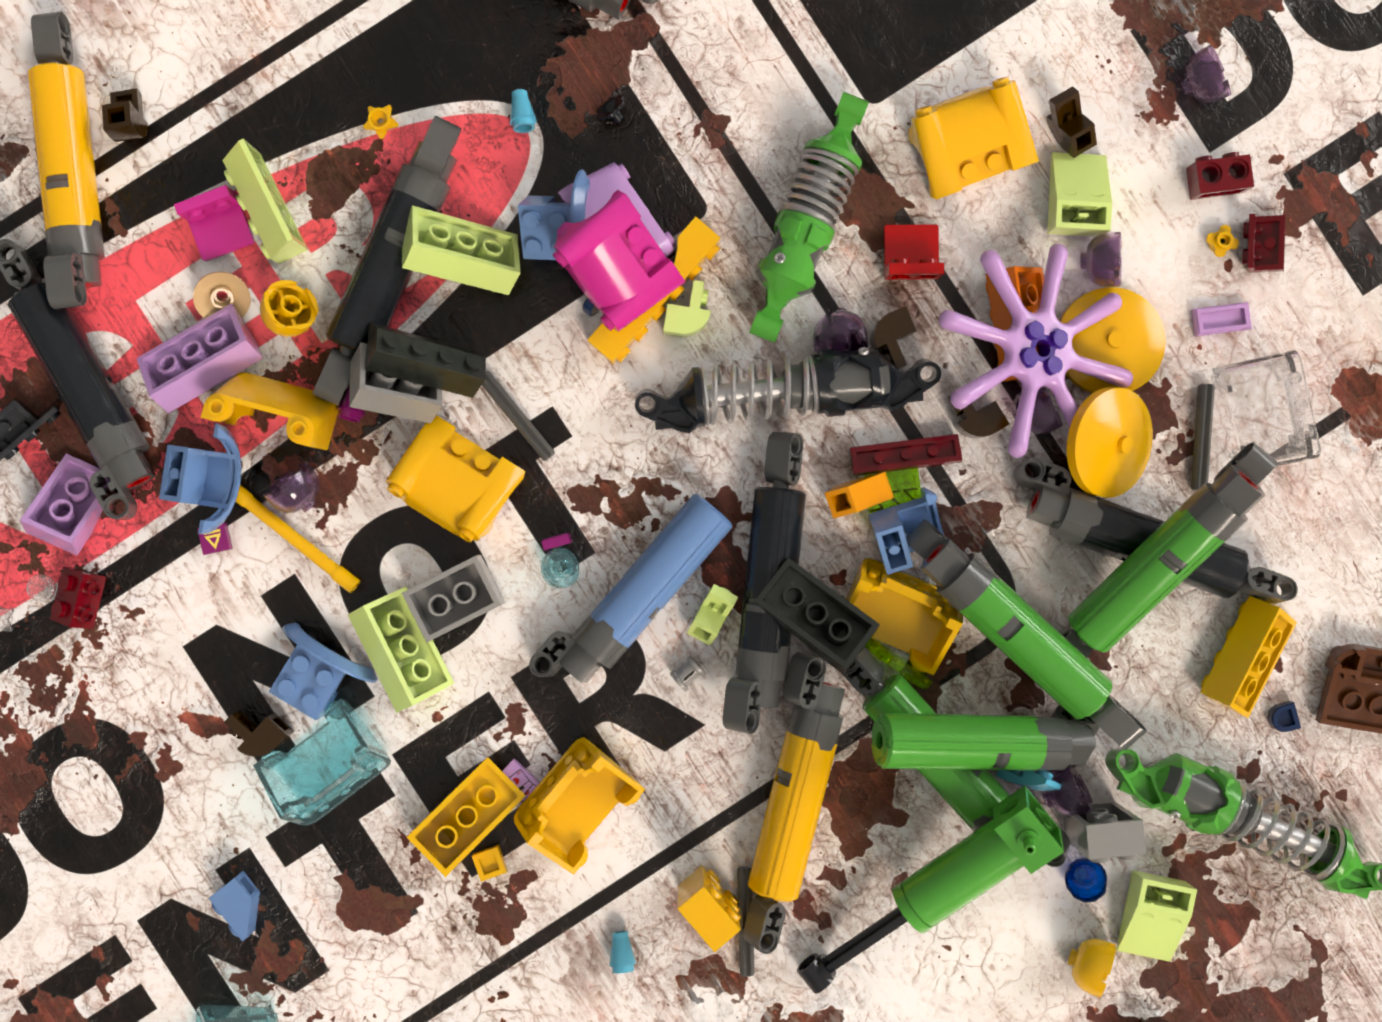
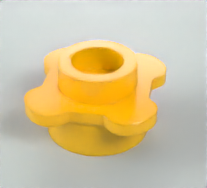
M1222 225L1219 231L1209 233L1206 237L1210 250L1217 257H1223L1228 250L1236 249L1239 246V240L1233 237L1231 227L1228 225Z

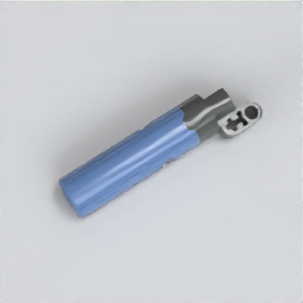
M693 494L628 569L623 578L610 590L573 634L558 631L548 637L530 659L529 668L532 674L537 677L549 678L557 674L563 667L578 681L587 683L602 665L611 669L652 622L659 610L664 608L732 529V523L707 500L698 494ZM560 639L565 640L566 649H559L561 644L558 641ZM543 658H547L550 663L549 669L546 672H542L539 667L540 661Z

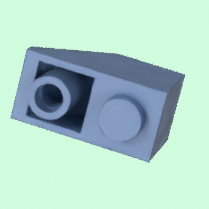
M242 871L210 896L209 900L212 902L213 910L218 915H222L227 921L231 933L239 937L242 942L255 931L260 891L246 873Z

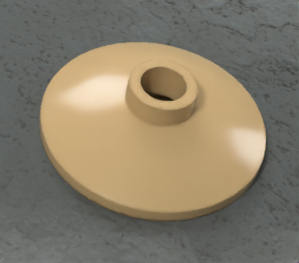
M219 271L209 273L197 282L193 291V302L196 310L203 318L211 316L230 304L235 307L242 318L249 310L251 296L247 285L241 278L229 272ZM219 291H224L227 293V296L219 298L216 294Z

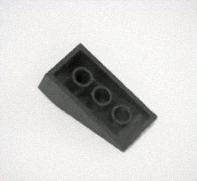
M787 558L754 601L820 658L843 675L880 625L790 558Z

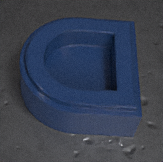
M1293 701L1276 704L1270 708L1267 720L1273 729L1289 732L1301 728Z

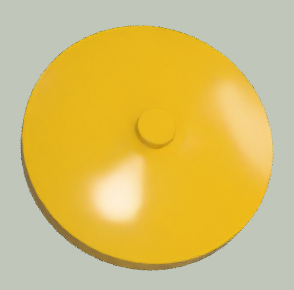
M1105 287L1090 291L1072 302L1059 321L1061 323H1068L1109 293H1117L1122 299L1121 308L1077 333L1072 339V347L1079 356L1130 370L1133 374V382L1125 389L1134 391L1147 383L1161 365L1166 345L1165 330L1161 318L1145 298L1133 291L1117 287ZM1069 369L1065 374L1073 384L1091 394L1102 388L1118 387L1074 369Z
M1118 387L1099 389L1083 401L1073 417L1067 438V462L1074 481L1088 494L1104 498L1122 495L1136 484L1147 466L1153 441L1152 421L1147 406L1135 392Z

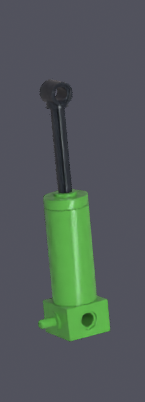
M1024 785L993 807V819L894 886L892 891L898 906L827 956L825 954H811L800 963L797 973L813 993H820L832 983L836 975V969L907 921L918 932L926 933L1025 866L1029 873L1032 874L1064 852L1060 827Z

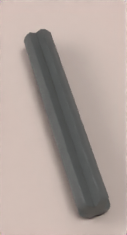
M486 371L485 381L482 384L483 388L540 458L544 461L549 460L555 454V451L489 371Z
M1200 384L1197 392L1191 489L1195 491L1205 482H1208L1215 393V386L1212 384Z
M739 867L737 869L738 907L740 909L738 913L741 917L739 919L741 928L739 931L740 975L744 977H751L755 974L754 947L743 938V930L753 899V892L748 887L750 867Z

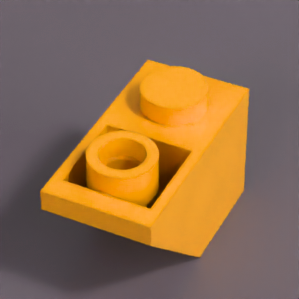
M886 472L838 484L825 492L833 519L860 512L894 498Z

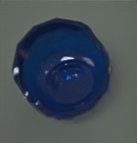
M1087 857L1076 858L1067 866L1065 884L1073 898L1082 902H1095L1106 893L1107 873L1100 863L1091 862Z

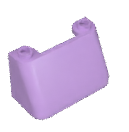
M613 162L587 175L590 180V187L586 200L585 219L603 208L613 193L619 190L628 196L641 215V221L666 258L670 259L675 255L673 247L677 244L668 231L664 233L629 183L628 179L631 177L622 163L617 165ZM574 182L557 192L561 203H571Z

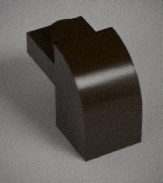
M1072 86L1049 100L1051 114L1046 116L1047 122L1054 138L1062 149L1075 158L1097 145L1095 124L1082 114L1080 95L1076 88Z
M135 88L111 92V104L102 105L103 130L115 142L146 137L148 123L143 118L142 94Z
M906 306L885 315L873 328L870 338L871 348H883L884 352L882 354L898 369L905 367L907 363L897 341L916 332Z
M996 401L985 405L977 411L972 403L963 409H956L951 402L949 403L953 414L956 417L960 416L962 419L953 426L966 437L982 438L990 436L1010 424Z
M241 710L231 714L224 721L229 726L228 730L234 737L244 740L237 750L248 756L268 754L280 747L294 732L276 713L267 716L258 726Z

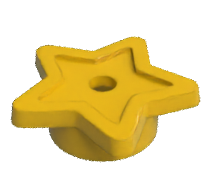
M391 105L383 108L368 106V121L363 125V128L375 130L379 138L384 139L389 129L398 127V123L391 117ZM383 119V122L379 123L378 120Z

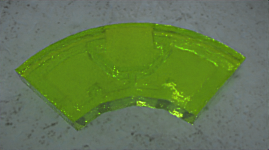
M871 638L865 647L879 660L895 669L911 683L923 689H928L932 684V681L927 676L914 669L911 663L874 638Z

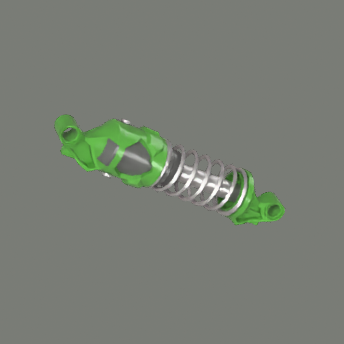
M1112 749L1106 755V766L1119 781L1117 790L1130 795L1140 807L1157 809L1168 814L1171 818L1184 821L1185 826L1199 833L1216 836L1222 835L1229 842L1238 841L1239 845L1245 849L1254 848L1257 854L1271 856L1272 860L1278 864L1287 863L1289 868L1294 871H1304L1308 877L1321 882L1326 890L1351 893L1362 899H1367L1370 891L1382 890V863L1372 861L1362 863L1355 849L1350 830L1336 823L1328 824V821L1324 818L1313 822L1310 812L1303 811L1297 814L1294 805L1291 803L1280 808L1278 798L1275 796L1263 801L1261 790L1255 789L1248 792L1245 784L1235 779L1231 772L1217 766H1205L1185 755L1174 753L1147 767H1143L1139 756L1131 749ZM1121 755H1124L1126 759V765L1123 768L1119 765V757ZM1270 801L1275 803L1273 816L1262 812ZM1288 808L1292 811L1290 824L1279 819L1281 814ZM1302 816L1308 817V829L1306 831L1295 826ZM1319 823L1325 825L1316 835L1312 834L1313 829ZM1256 833L1262 835V836L1260 837V839L1257 840V841H1256ZM1251 834V844L1242 841V837ZM1267 839L1268 851L1259 849L1258 845ZM1272 840L1279 843L1275 848H1272ZM1283 847L1284 858L1280 859L1274 853ZM1288 847L1296 850L1291 856H1289ZM1299 855L1301 866H1296L1291 860ZM1305 855H1307V864H1305ZM1378 870H1379V873H1380L1379 879H1377V872H1378Z

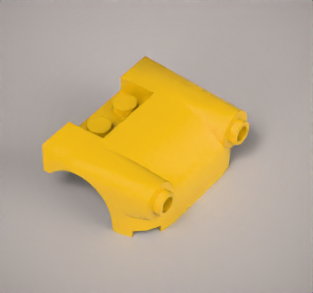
M1008 76L992 81L993 86L977 88L932 106H924L915 110L916 115L911 117L912 125L908 129V137L910 143L917 148L923 160L929 181L930 197L937 200L961 191L962 187L1008 170L1015 171L1039 162L1016 80H1009Z
M436 415L431 423L424 424L385 480L388 485L387 490L452 534L461 537L467 542H472V540L479 541L481 537H484L492 529L494 521L503 505L523 480L525 471L504 457L498 459L457 433L455 426Z

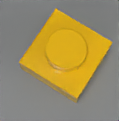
M499 844L472 855L481 882L508 871Z

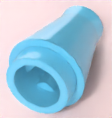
M524 89L514 90L511 93L510 125L517 133L531 132L535 129L537 120L528 98V92Z
M628 931L612 932L609 966L612 967V973L619 974L634 971L636 960Z

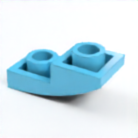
M998 770L996 774L997 777L1022 787L1025 785L1028 789L1054 791L1060 790L1062 784L1052 780L1054 774L1046 770Z

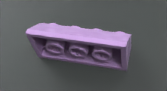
M230 304L136 359L149 397L167 413H170L262 360L263 356L252 333L235 307Z

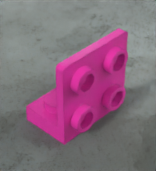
M227 185L174 204L177 215L188 221L202 260L206 262L255 243L244 211L236 199L237 193Z

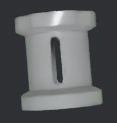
M688 656V661L676 672H670L671 677L685 692L689 689L688 685L696 678L706 674L692 656Z

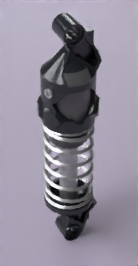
M862 347L858 350L839 351L837 348L820 350L818 354L809 355V357L805 355L803 361L796 365H792L791 359L787 357L782 377L779 378L775 376L774 365L770 359L767 362V379L758 380L755 364L751 361L749 363V381L740 382L738 368L733 363L730 369V383L724 384L722 383L720 370L716 365L712 370V385H707L705 369L703 367L700 369L699 367H692L677 390L668 398L651 389L641 390L635 398V409L639 415L655 421L656 430L673 428L685 433H691L698 427H705V425L709 426L711 424L713 426L717 421L718 406H722L725 418L731 424L735 419L736 404H740L743 417L746 421L750 422L754 414V402H758L760 413L765 420H768L771 416L773 400H775L778 411L783 418L788 416L790 408L796 409L801 416H804L807 410H812L815 415L817 413L825 414L827 417L843 416L846 411L868 410L872 408H884L894 411L903 407L908 402L924 401L923 392L939 382L941 369L936 363L928 359H920L907 371L902 372L877 348ZM928 365L931 366V376L928 379H922L920 375L922 368ZM650 396L655 400V405L651 409H644L640 406V399ZM780 399L785 400V409H783ZM763 401H767L766 411L764 408ZM745 403H749L748 412Z

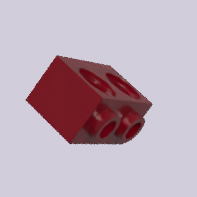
M1231 152L1217 159H1213L1212 155L1196 158L1195 162L1186 168L1190 200L1241 194L1255 187L1250 154L1239 155V152ZM1229 168L1235 170L1237 174L1236 178L1230 175ZM1202 171L1209 174L1210 182L1204 180Z

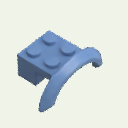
M580 169L575 177L571 203H555V196H528L518 204L523 259L556 260L552 254L556 252L553 246L556 243L557 230L564 222L577 223L585 220L590 180L583 169Z
M215 423L213 437L222 442L227 453L167 445L159 499L219 508L211 517L200 520L198 534H208L224 523L237 499L241 482V459L237 441L225 426Z
M925 487L921 488V498L868 514L887 575L913 567L910 552L915 550L907 543L906 537L924 519L928 520L944 535L936 506L937 495Z
M290 623L283 626V632L297 646L269 690V693L312 719L318 720L325 716L338 694L336 690L346 674L366 682H377V677L372 668L353 662L322 645L309 636L299 624Z

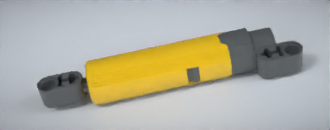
M58 11L36 14L31 17L34 54L38 64L28 69L27 73L48 255L44 258L43 267L47 299L53 309L84 306L87 301L86 288L102 285L99 261L105 258L85 74L78 67L70 65L74 60L70 24L66 15Z
M798 651L792 656L783 687L784 698L794 703L748 879V887L758 895L751 901L743 930V938L748 944L763 954L772 953L779 943L786 910L778 901L792 902L799 897L843 721V716L839 713L845 689L823 681L826 673L825 661L818 656L804 651Z

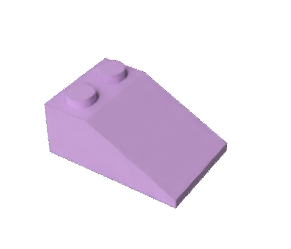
M66 453L20 519L25 532L77 556L91 536L103 511L89 484L92 474L99 471L100 468ZM106 483V484L104 485V488H108V489H109V487H108V485H107V483Z

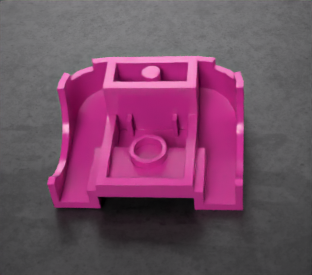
M616 190L606 205L591 217L577 223L564 222L557 230L558 235L553 246L556 252L552 254L556 261L563 268H566L589 301L601 311L603 316L600 320L609 331L615 329L617 332L685 283L673 262L666 258L641 221V215L628 196L619 190Z

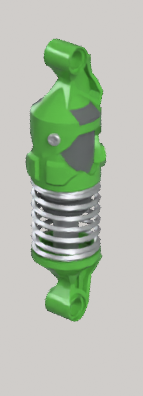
M844 92L835 114L837 117L836 128L828 135L806 142L803 151L804 155L801 156L804 163L797 166L800 173L793 175L796 182L790 185L793 192L786 194L790 202L782 204L783 208L780 209L781 211H779L775 221L774 241L768 256L759 261L756 269L766 289V307L762 311H757L749 331L750 334L775 343L784 321L780 319V312L791 300L813 292L816 285V280L814 279L815 269L821 254L827 251L832 244L836 232L835 224L840 222L839 215L844 213L843 205L848 203L846 196L852 193L850 186L855 184L854 177L859 174L863 165L860 156L852 144L851 133L857 125L861 126L870 103L869 101ZM804 168H806V169H811V170H814V171H816V172H815V174H812V173L806 171ZM801 178L811 180L812 182L811 184L803 181ZM843 178H849L850 182H846ZM839 188H846V192H843ZM834 197H841L843 201L839 202Z

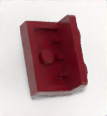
M1249 214V222H1244L1243 238H1248V249H1243L1242 265H1247L1249 273L1284 271L1286 215L1256 217V214Z
M63 566L58 580L55 600L51 607L50 620L70 628L92 629L96 621L106 577L89 574L73 567Z

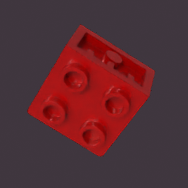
M937 224L885 225L884 280H936L944 275V263H939V226Z

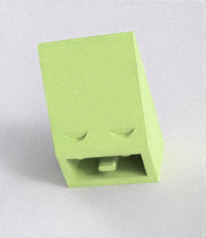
M1052 152L1047 234L1103 236L1111 230L1112 197L1106 155L1080 154L1073 158L1068 153Z
M1132 870L1116 950L1170 962L1192 917L1197 889L1183 880Z

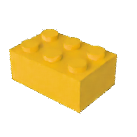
M701 865L678 885L677 909L709 947L716 952L741 930L739 921L741 917L738 913L740 909L737 906L738 900L729 889L724 891L719 885L721 880L711 868L707 871Z

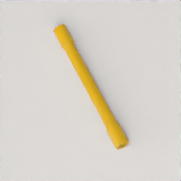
M240 485L236 503L245 507L330 575L332 580L351 594L358 587L361 581L343 566L334 562Z

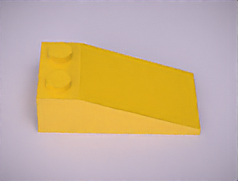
M487 757L407 835V838L446 877L526 795Z

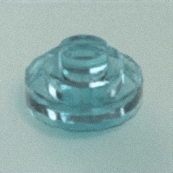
M557 548L547 552L543 557L541 573L544 580L555 589H563L573 585L578 579L579 564L571 551L565 548Z

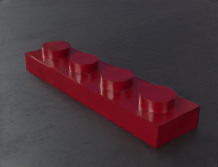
M958 434L850 447L849 449L853 476L961 463L963 460Z

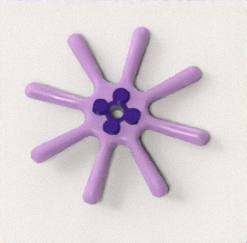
M1053 244L1049 249L1040 306L1034 313L1029 312L1024 307L999 254L994 250H986L982 253L980 257L981 264L1012 317V324L1009 329L1001 330L952 310L943 311L939 317V324L943 329L998 344L1004 350L1005 358L1001 365L955 390L950 396V401L956 409H963L1010 376L1018 378L1022 385V391L1008 444L1009 454L1016 458L1024 456L1027 452L1036 395L1041 387L1044 386L1051 390L1070 428L1078 406L1065 383V374L1069 369L1077 370L1121 388H1127L1133 382V374L1130 370L1079 356L1072 347V339L1077 333L1121 308L1122 299L1117 293H1109L1068 323H1061L1056 318L1055 305L1068 257V250L1063 244Z

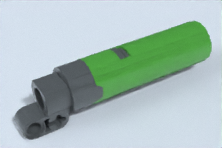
M1061 705L1056 707L1051 717L883 713L879 714L873 724L871 746L873 757L882 769L1065 770L1068 765L1086 764L1096 747L1095 735L1100 727L1095 724L1090 716L1075 719Z

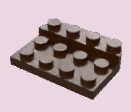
M1359 644L1335 646L1324 665L1329 670L1315 720L1321 724L1382 734V648Z

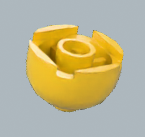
M280 280L272 283L263 294L259 307L261 319L266 327L274 334L283 337H296L305 333L315 322L319 311L317 300L309 289H302L296 286L297 282L292 280Z
M1093 938L1083 941L1077 950L1071 949L1067 964L1072 966L1073 980L1080 989L1101 998L1107 985L1104 982L1112 969L1116 944Z

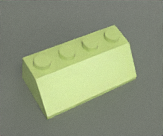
M244 138L239 140L222 160L227 169L224 171V175L231 186L235 185L239 193L236 195V199L244 211L247 210L251 219L248 220V223L254 234H259L263 242L260 244L263 254L267 259L271 258V260L281 264L307 251L308 248L261 153Z
M412 205L402 246V268L509 295L521 273L518 235Z
M407 587L370 602L348 614L396 713L454 684L434 641L426 642L402 595L403 592L408 590Z

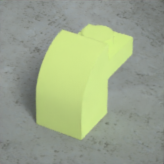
M693 281L689 307L667 304L663 329L664 335L690 337L698 334L705 328L709 321L711 310L700 309L701 306L707 305L709 290H704L703 281Z
M713 584L686 633L710 646L717 637L727 615L734 607L738 596L732 594L724 587Z

